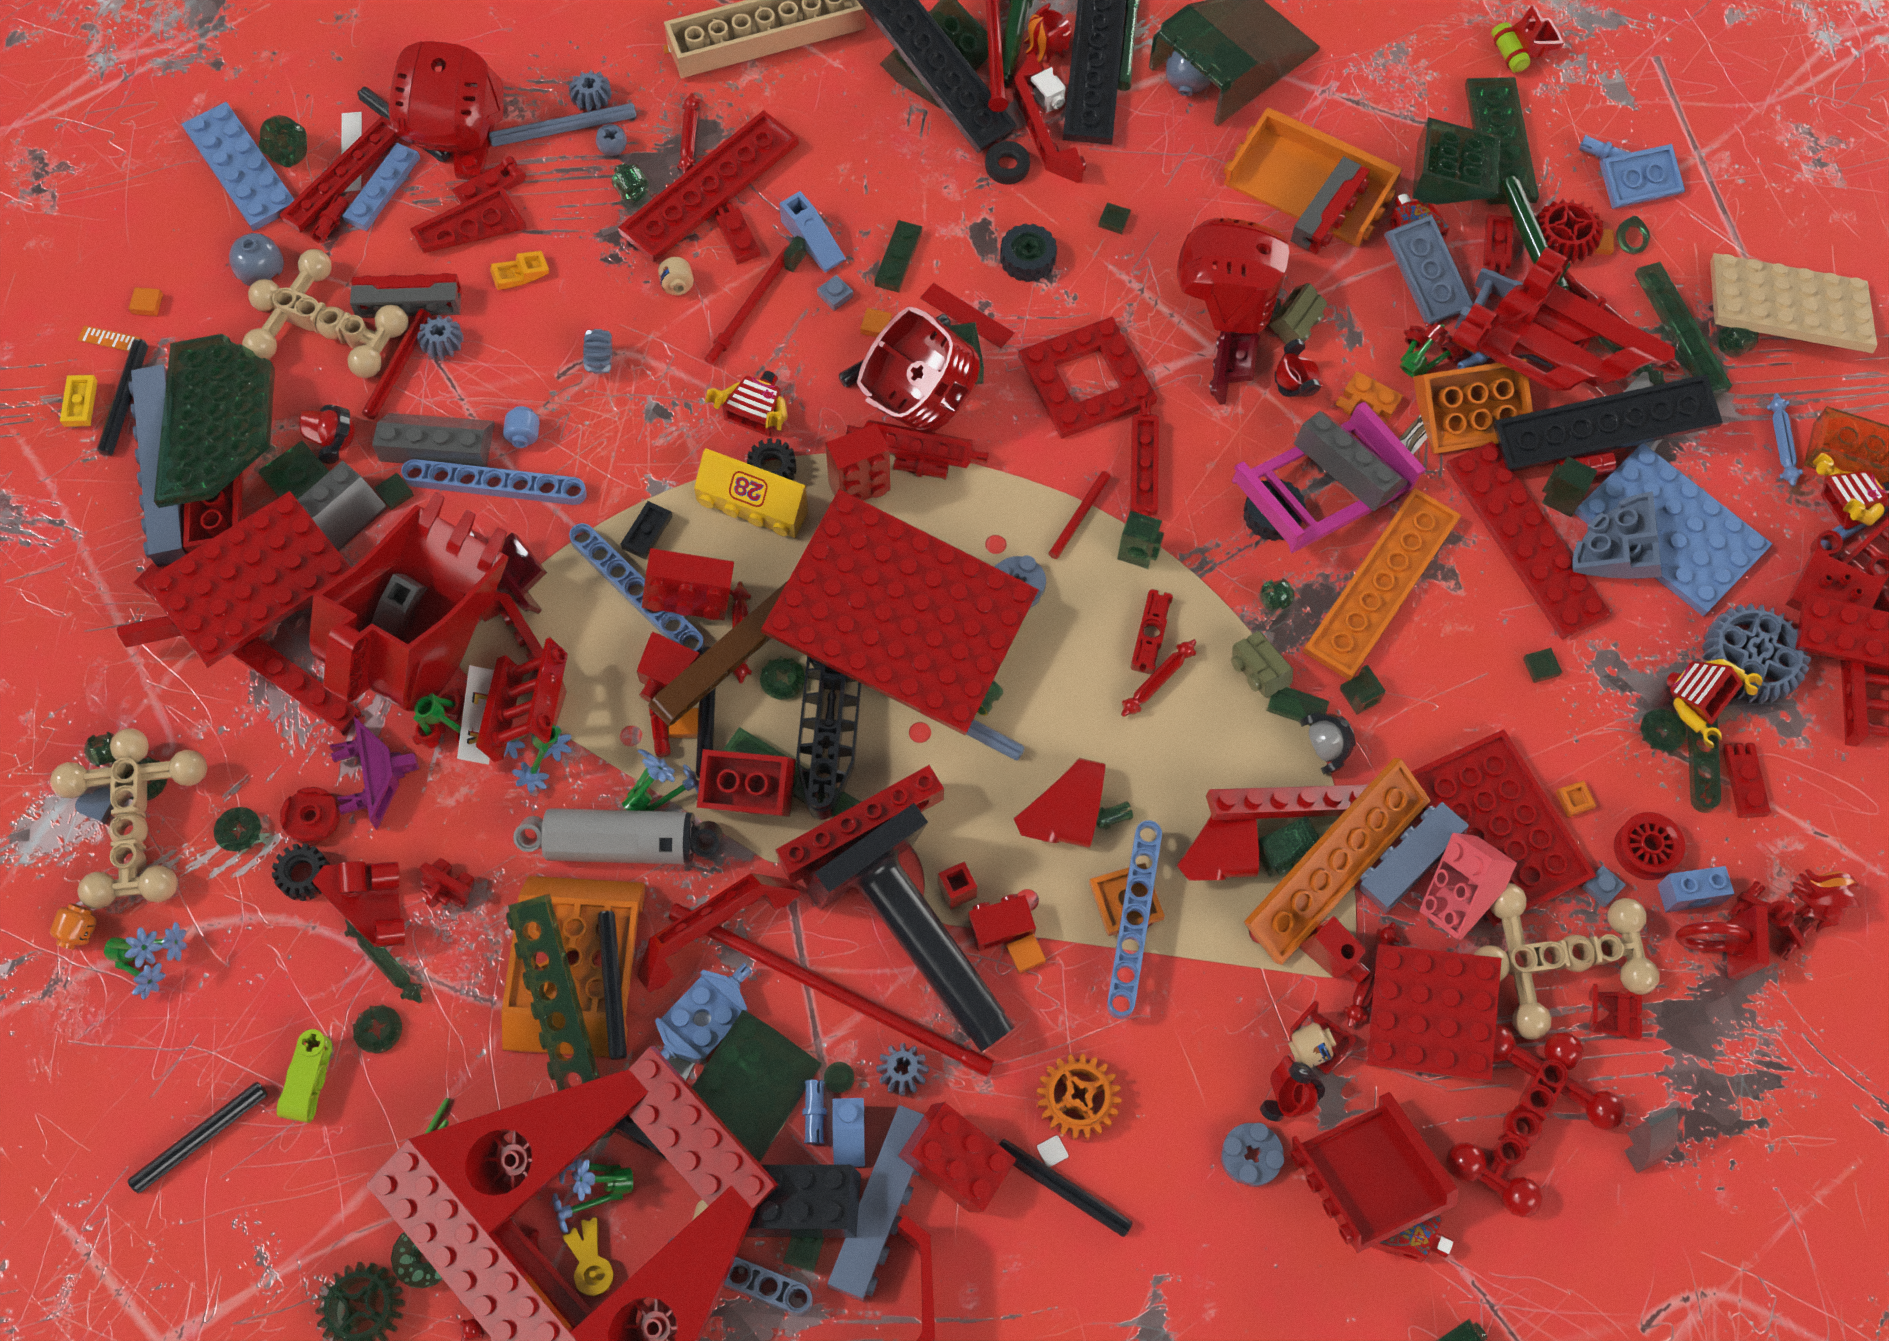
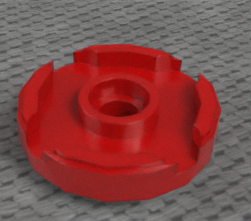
M306 787L298 790V793L292 797L289 796L284 801L280 810V823L285 833L292 840L302 844H317L327 839L336 830L340 821L339 805L327 790L318 787ZM316 814L313 820H307L309 815Z

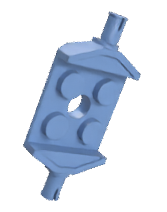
M742 963L737 971L729 977L702 970L700 972L701 977L661 1019L657 1018L655 1020L664 1043L663 1050L660 1053L667 1061L671 1057L673 1059L678 1057L691 1063L700 1064L748 1013L739 990L741 988L740 984L752 973V970L746 967L745 963ZM706 1012L710 1014L711 1020L709 1024L697 1026L694 1023V1018L698 1013Z

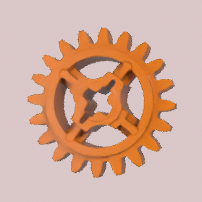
M1082 1053L1079 1062H1075L1073 1055L1069 1054L1067 1064H1064L1060 1058L1056 1060L1057 1070L1047 1066L1046 1072L1050 1078L1040 1077L1039 1082L1046 1088H1038L1036 1095L1045 1099L1037 1102V1108L1047 1109L1043 1112L1041 1118L1042 1120L1053 1119L1049 1127L1050 1130L1061 1126V1137L1065 1136L1068 1130L1072 1132V1139L1076 1141L1079 1132L1083 1133L1086 1140L1090 1138V1130H1093L1100 1136L1102 1133L1100 1124L1110 1128L1112 1122L1108 1116L1117 1117L1119 1113L1112 1106L1121 1104L1122 1099L1113 1096L1120 1092L1121 1087L1111 1085L1116 1075H1105L1108 1067L1107 1064L1102 1065L1100 1068L1096 1067L1097 1057H1094L1090 1063H1086L1085 1054ZM1073 1074L1085 1075L1094 1081L1084 1082L1076 1076L1074 1077ZM1062 1080L1065 1085L1066 1094L1061 1100L1055 1102L1054 1089L1059 1081ZM1075 1091L1078 1095L1084 1093L1083 1102L1079 1099H1072ZM1102 1091L1103 1106L1096 1114L1093 1110L1092 1099L1097 1093ZM1063 1112H1075L1084 1117V1120L1072 1119L1063 1114Z

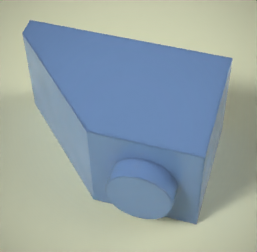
M864 1098L833 1099L834 1165H852L854 1168H865Z

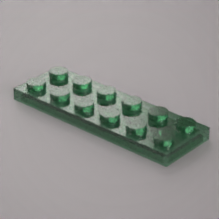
M1467 78L1465 90L1487 205L1507 204L1501 191V182L1510 176H1515L1516 179L1520 180L1529 202L1537 203L1539 194L1516 78Z

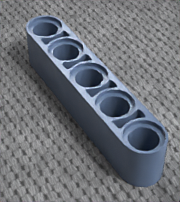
M738 1257L735 1258L723 1285L724 1288L793 1316H805L813 1307V1296L806 1285ZM738 1268H744L748 1271V1278L741 1284H735L731 1280L732 1273ZM767 1280H774L778 1284L777 1291L771 1296H765L760 1291L761 1285ZM795 1292H803L807 1295V1302L801 1308H794L790 1305V1298Z

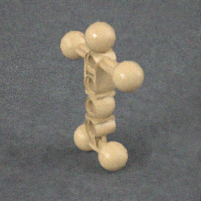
M310 249L301 254L298 260L300 273L290 288H280L272 280L267 279L255 281L250 286L248 298L251 305L258 311H273L262 328L250 330L243 338V350L254 361L262 362L274 356L277 350L275 336L284 323L289 322L303 329L320 333L327 339H339L341 343H347L353 348L347 358L350 371L357 377L366 379L375 376L380 371L382 365L380 352L388 340L401 336L408 327L407 314L396 305L383 306L376 312L375 327L377 329L374 332L366 328L361 317L351 315L348 312L345 313L339 307H326L325 303H318L316 299L306 295L305 293L313 281H322L330 275L332 269L331 260L322 250Z
M126 728L118 731L111 739L110 750L116 760L112 767L86 770L84 766L78 763L66 762L58 765L52 771L50 777L53 791L62 798L73 799L81 796L88 787L110 785V801L114 807V810H111V815L115 818L110 822L108 829L110 838L113 841L110 842L112 850L109 857L111 863L119 869V879L114 880L111 875L105 872H93L86 875L79 882L77 889L79 899L83 905L92 909L105 908L116 897L142 895L144 899L150 902H163L175 894L178 886L176 874L166 866L155 865L149 867L140 877H137V874L144 869L147 862L146 855L143 853V850H146V845L143 844V841L147 838L149 831L145 820L146 814L144 813L147 808V781L172 778L180 785L192 786L204 779L208 769L206 759L201 753L187 749L177 752L170 761L138 764L147 756L149 750L148 740L143 732L137 729ZM134 769L132 776L125 779L126 773ZM134 797L133 802L129 806L124 807L126 800ZM133 825V830L128 835H124L125 829ZM133 853L131 861L124 864V858L128 854Z
M1508 883L1505 891L1490 907L1491 912L1502 919L1508 951L1505 952L1497 946L1485 945L1474 953V955L1502 958L1500 981L1507 974L1513 975L1519 1006L1512 1015L1513 1027L1522 1037L1531 1040L1542 1038L1551 1027V1016L1548 1009L1537 1003L1532 974L1565 968L1572 972H1583L1591 966L1604 965L1626 956L1627 962L1620 970V980L1623 986L1630 992L1639 995L1651 993L1658 985L1660 972L1656 964L1645 958L1640 931L1646 923L1647 913L1643 905L1629 898L1616 900L1608 910L1607 920L1611 928L1622 935V939L1611 934L1599 938L1597 936L1587 938L1582 935L1572 934L1558 942L1525 944L1520 915L1523 914L1526 908L1527 898L1521 888L1515 884ZM1602 943L1609 949L1608 956L1604 955L1601 950ZM1573 946L1580 951V960L1574 957L1572 953ZM1545 950L1552 956L1551 964L1544 958ZM1516 953L1524 960L1523 968L1518 966L1515 961Z

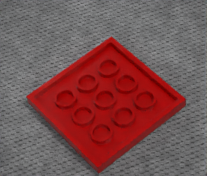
M1378 944L1366 1065L1492 1082L1502 958Z

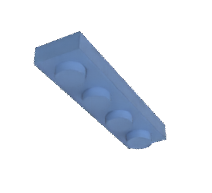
M396 143L343 214L344 221L367 231L419 161V152Z

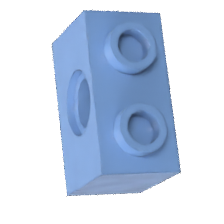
M1726 866L1671 873L1657 885L1665 912L1722 905L1734 895Z

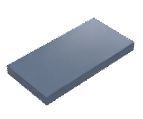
M1432 214L1384 234L1424 323L1427 322L1433 325L1460 314L1464 306L1468 308L1473 307L1474 304Z

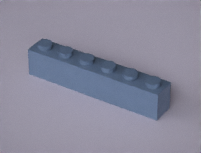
M901 1105L898 1106L859 1203L856 1238H845L827 1283L829 1289L861 1302L865 1301L866 1295L873 1296L879 1278L874 1276L878 1265L884 1266L891 1248L886 1246L890 1234L896 1236L898 1232L897 1225L902 1220V1217L898 1216L902 1204L908 1206L914 1188L910 1186L913 1175H920L919 1172L898 1157V1155L924 1117V1114Z

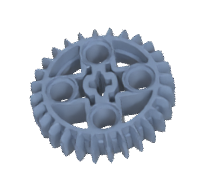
M1752 603L1746 608L1741 604L1735 609L1729 608L1713 621L1703 638L1705 642L1701 648L1706 651L1702 656L1703 659L1710 661L1725 659L1745 670L1744 674L1757 673L1762 677V680L1767 676L1777 681L1771 683L1762 682V686L1750 683L1758 688L1756 695L1746 693L1743 683L1737 691V699H1741L1743 695H1746L1749 703L1756 697L1760 704L1764 703L1767 699L1772 703L1777 698H1785L1803 682L1804 675L1810 669L1807 665L1810 663L1811 658L1806 656L1809 652L1795 649L1798 629L1794 630L1792 627L1794 620L1785 621L1783 619L1785 613L1779 616L1775 615L1774 607L1769 612L1765 611L1763 604L1756 610ZM1736 625H1749V628L1746 631Z

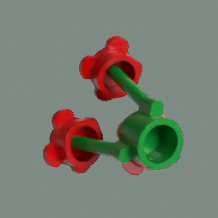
M1426 322L1427 330L1420 326H1410L1409 330L1404 331L1406 336L1405 342L1409 345V348L1400 359L1402 363L1399 366L1408 376L1413 378L1414 376L1426 374L1444 359L1450 362H1455L1456 360L1461 362L1464 360L1463 353L1465 348L1452 342V336H1446L1448 331L1444 329L1445 325L1435 323L1431 326ZM1435 342L1441 346L1443 354L1426 365L1427 358L1424 354Z
M451 688L440 698L430 693L428 696H424L417 701L414 708L416 715L413 718L419 723L415 729L416 734L413 736V741L416 745L425 744L429 748H436L439 745L441 735L446 732L444 724L440 723L437 725L441 721L457 732L455 739L459 743L461 726L456 724L455 721L459 720L465 698L460 695L459 689Z

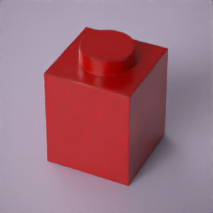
M965 861L938 873V886L950 910L977 898L978 886Z

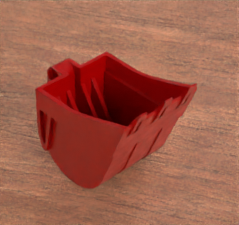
M434 493L425 509L415 505L361 561L313 594L310 649L315 657L325 663L323 687L347 702H353L371 688L376 694L409 712L414 711L415 705L420 698L428 696L430 693L438 696L457 671L481 613L490 607L509 556L501 552L507 535L505 530L498 527L486 544L470 535L476 517L471 511L466 510L456 527L439 517L445 499L439 493ZM404 573L428 588L401 638L398 639L376 625L371 624L379 600L393 574Z

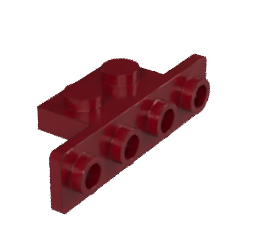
M1221 331L1220 336L1217 337L1218 351L1217 357L1213 360L1214 376L1213 380L1210 381L1209 388L1211 395L1216 398L1219 405L1226 402L1228 383L1252 381L1254 379L1260 339L1258 333L1246 334Z
M471 530V536L486 544L488 543L482 534ZM511 532L506 537L501 551L509 556L500 583L506 590L515 594L517 597L515 602L522 610L526 612L530 610L539 614L542 609L528 591L547 572L518 535Z

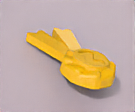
M595 1217L590 1221H581L583 1241L575 1227L570 1234L563 1235V1239L579 1261L574 1272L576 1287L581 1293L592 1297L599 1296L608 1291L614 1278L609 1261L598 1256V1220Z

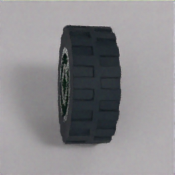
M1027 223L1014 226L1002 238L1000 250L1002 268L1004 271H1007L1010 277H1014L1019 281L1030 282L1045 278L1049 272H1052L1053 265L1056 262V240L1052 237V233L1045 230L1042 226L1039 227L1036 224L1028 225Z
M1280 479L1306 509L1305 498L1303 494L1301 495L1300 490L1294 487L1292 483ZM1262 480L1261 482L1300 526L1302 523L1300 517L1268 480ZM1247 496L1243 516L1247 522V527L1253 531L1252 533L1261 536L1265 540H1284Z

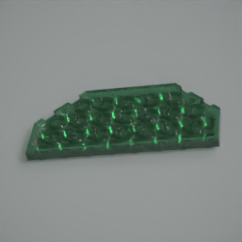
M223 334L170 343L154 503L158 508L214 498L270 448L275 368L271 361L266 358H259L252 350L241 344L237 345L231 342L229 337Z

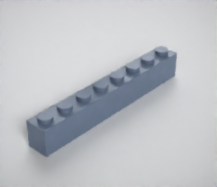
M164 364L131 370L132 381L129 382V390L132 397H134V404H131V412L136 420V426H133V434L136 442H138V449H135V457L140 465V472H137V480L143 494L139 495V502L145 518L141 519V525L147 537V542L143 543L146 557L151 558L158 567L170 565L189 553L183 548L185 499L173 381Z

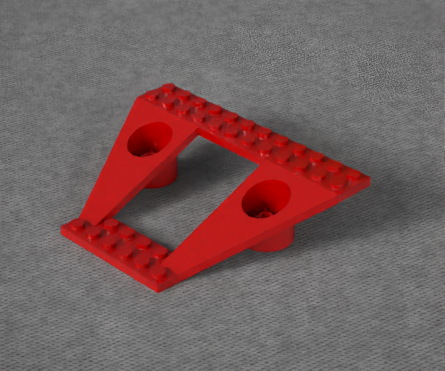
M650 1046L627 1070L410 1138L366 1185L493 1341H640L636 1328L641 1329V1334L644 1337L641 1341H700L757 1207L778 1186V1183L655 1046ZM628 1114L708 1207L573 1329L496 1237L494 1232ZM513 1131V1141L509 1145L504 1136ZM522 1136L526 1138L528 1142L524 1146H522ZM499 1145L502 1148V1151L499 1157H496ZM496 1161H499V1166L502 1169L500 1172L497 1170ZM523 1173L525 1179L520 1184L521 1174ZM506 1175L511 1176V1186L503 1180ZM647 1297L655 1299V1311H651L643 1302ZM663 1302L671 1309L663 1310ZM638 1310L644 1315L641 1323H635Z

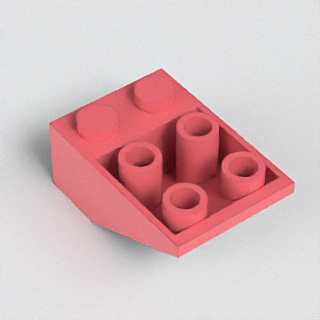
M1452 833L1419 911L1453 937L1462 940L1505 891L1517 862L1478 836Z

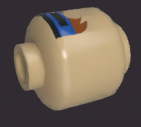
M670 257L660 264L658 269L659 280L662 289L667 294L682 295L692 288L694 278L688 261L680 257Z
M1312 1023L1296 1030L1292 1034V1041L1288 1044L1297 1062H1302L1313 1068L1332 1059L1333 1051L1331 1047L1335 1046L1336 1042L1329 1028L1323 1030L1318 1023Z

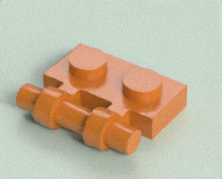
M1356 371L1343 392V396L1350 400L1340 396L1335 405L1344 409L1343 412L1351 416L1358 404L1366 402L1378 417L1381 415L1390 419L1401 402L1403 395ZM1379 417L1386 424L1387 420Z

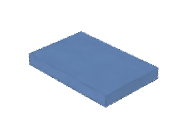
M1672 144L1609 157L1599 162L1612 209L1675 196L1685 192Z

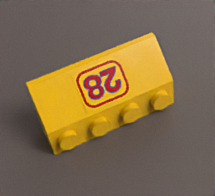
M705 448L694 486L696 500L706 508L714 507L733 518H743L756 527H767L780 536L788 535L796 538L808 514L806 485Z

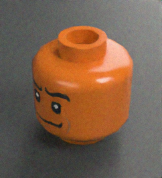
M69 903L68 907L59 908L50 928L51 936L58 939L56 945L74 950L76 945L88 944L97 922L96 918L91 915L93 910Z

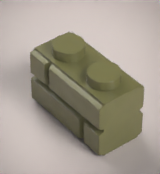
M1309 283L1295 287L1271 320L1269 326L1276 334L1280 335L1279 337L1285 344L1295 339H1302L1305 342L1311 335L1309 331L1311 327L1320 322L1324 317L1322 312L1327 306V301L1317 294V290Z
M1261 631L1253 633L1247 639H1242L1232 647L1231 663L1237 672H1243L1247 676L1248 684L1253 691L1259 690L1264 697L1268 698L1293 682V668Z

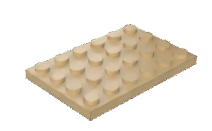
M1713 254L1710 266L1714 322L1716 325L1874 353L1877 347V339L1868 281L1856 277L1849 278L1833 273L1811 271L1807 268L1788 267L1779 263L1772 264L1756 259L1738 258L1729 254Z

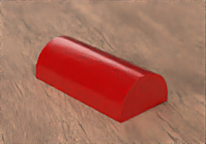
M240 444L186 452L183 548L187 552L193 551L242 521L244 450Z

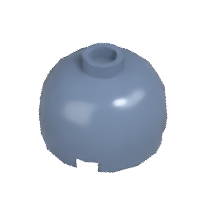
M1185 50L1172 52V57L1168 55L1166 63L1168 83L1183 96H1192L1193 93L1205 90L1211 83L1216 68V63L1211 57L1206 56L1204 60L1198 58V52Z
M258 233L246 234L236 239L231 246L228 256L234 275L248 286L261 279L272 280L271 278L277 273L278 275L281 274L284 267V259L279 247L271 238Z

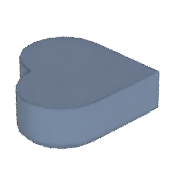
M102 787L95 790L93 794L87 793L80 796L75 803L77 812L88 819L105 824L111 814V810L114 808L110 801V789Z

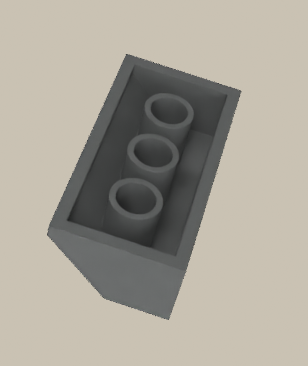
M1317 412L1303 423L1294 442L1295 446L1374 512L1409 482L1324 412Z
M388 413L377 422L372 446L380 462L406 463L409 460L418 459L487 467L495 422L490 420Z
M343 460L298 499L299 503L338 551L387 509L386 504L367 482Z

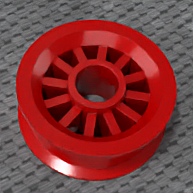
M1643 812L1631 817L1617 832L1614 840V852L1619 864L1628 873L1640 879L1656 880L1668 875L1682 861L1685 854V839L1679 827L1668 817L1659 813ZM1645 842L1650 843L1654 850L1647 848Z

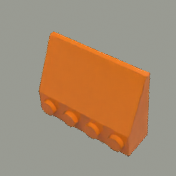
M1502 363L1413 377L1417 405L1432 454L1480 447L1491 441L1499 444L1493 425L1495 420L1533 412L1529 378Z

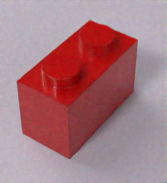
M1010 894L1001 898L999 903L990 905L989 902H983L973 906V910L968 911V920L978 952L1020 940L1031 934L1035 935L1036 926L1026 895L1018 897L1017 894Z

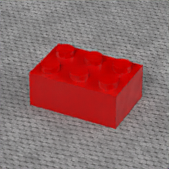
M877 423L825 443L828 482L834 496L838 489L864 501L872 497H881L891 490L890 449Z
M650 548L641 608L677 613L682 616L690 615L709 620L725 621L734 561Z
M703 749L696 808L790 817L796 759L783 756Z
M945 1102L931 1104L898 1157L968 1212H984L1016 1161L1015 1157Z

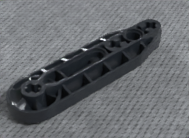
M807 656L796 762L807 808L814 818L824 820L831 817L854 769L862 683L858 682L857 696L846 694L847 682H856V680ZM809 678L819 680L818 692L807 693ZM825 689H828L830 693H828L827 713L825 719H822ZM835 690H840L838 718L834 720L836 694L834 692ZM806 703L817 705L816 717L805 718ZM856 706L855 721L844 719L845 707ZM803 728L814 730L813 743L802 744ZM854 731L852 747L841 745L842 732ZM825 749H828V758H823ZM801 753L812 755L811 767L809 769L802 770L800 764ZM851 756V762L847 771H839L840 757ZM822 773H827L830 775L827 778L818 777V775ZM805 780L809 781L808 790L806 788ZM840 782H841V784H840V786H839V788H838V790H837V783H840ZM820 793L825 794L823 803H820Z

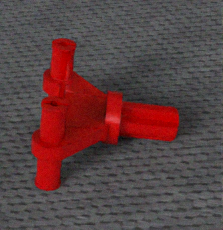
M1754 881L1746 893H1740L1737 897L1738 902L1728 912L1730 918L1734 915L1736 917L1756 905L1767 907L1768 923L1785 935L1787 940L1777 954L1781 956L1785 953L1782 959L1788 961L1796 949L1803 948L1806 944L1805 938L1815 926L1811 924L1807 927L1810 921L1803 920L1802 924L1797 928L1793 922L1794 915L1797 913V910L1794 908L1796 902L1791 899L1788 902L1778 900L1769 903L1758 899L1766 888L1764 885H1761L1756 890L1761 883Z

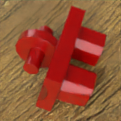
M439 858L432 865L426 862L419 868L422 872L420 885L423 886L421 892L427 895L426 905L433 908L439 902L445 906L450 902L464 910L469 902V894L474 887V877L466 872H461L456 879L450 877L452 866L442 858Z

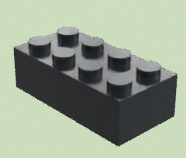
M761 1165L778 1183V1186L757 1207L745 1237L856 1238L861 1174L852 1165Z

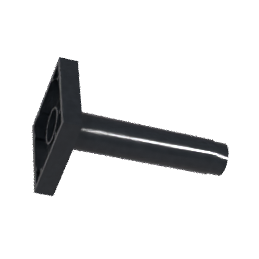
M913 803L816 871L807 893L821 911L853 887L859 889L966 1035L973 1040L982 1052L1011 1031L1014 1025L898 861V855L915 844L928 824L924 815Z

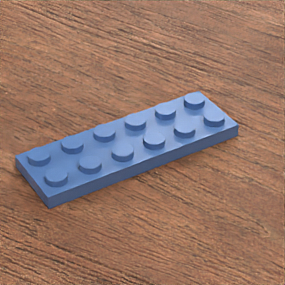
M227 102L182 123L185 132L253 231L280 218L279 214L294 201V198Z

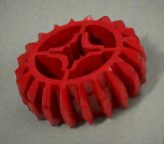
M1564 199L1559 204L1553 201L1550 206H1544L1542 211L1536 216L1549 248L1567 257L1572 263L1577 258L1584 261L1587 256L1591 257L1601 244L1604 235V229H1602L1603 221L1599 220V213H1593V206L1584 207V201L1580 204H1576L1574 199L1570 203H1567Z

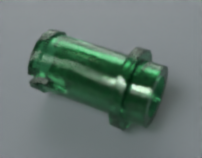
M1125 801L1106 809L1100 807L1096 822L1098 828L1107 830L1110 829V825L1133 819L1132 810L1126 811L1127 808L1131 807L1130 804Z

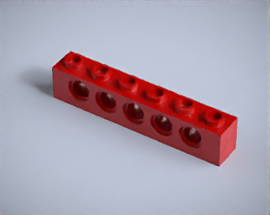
M928 765L775 849L778 862L791 884L825 866L911 804L915 803L918 809L923 812L944 800V787L931 766Z

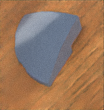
M1653 491L1620 500L1618 506L1607 514L1602 512L1598 514L1588 524V531L1582 541H1578L1573 555V572L1623 579L1662 577Z

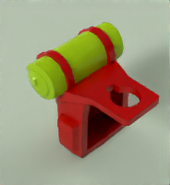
M1531 6L1524 17L1512 26L1509 22L1501 23L1494 27L1491 32L1495 46L1499 48L1507 68L1511 69L1513 73L1525 70L1530 65V58L1555 56L1564 45L1561 35L1552 20L1541 17L1536 6Z

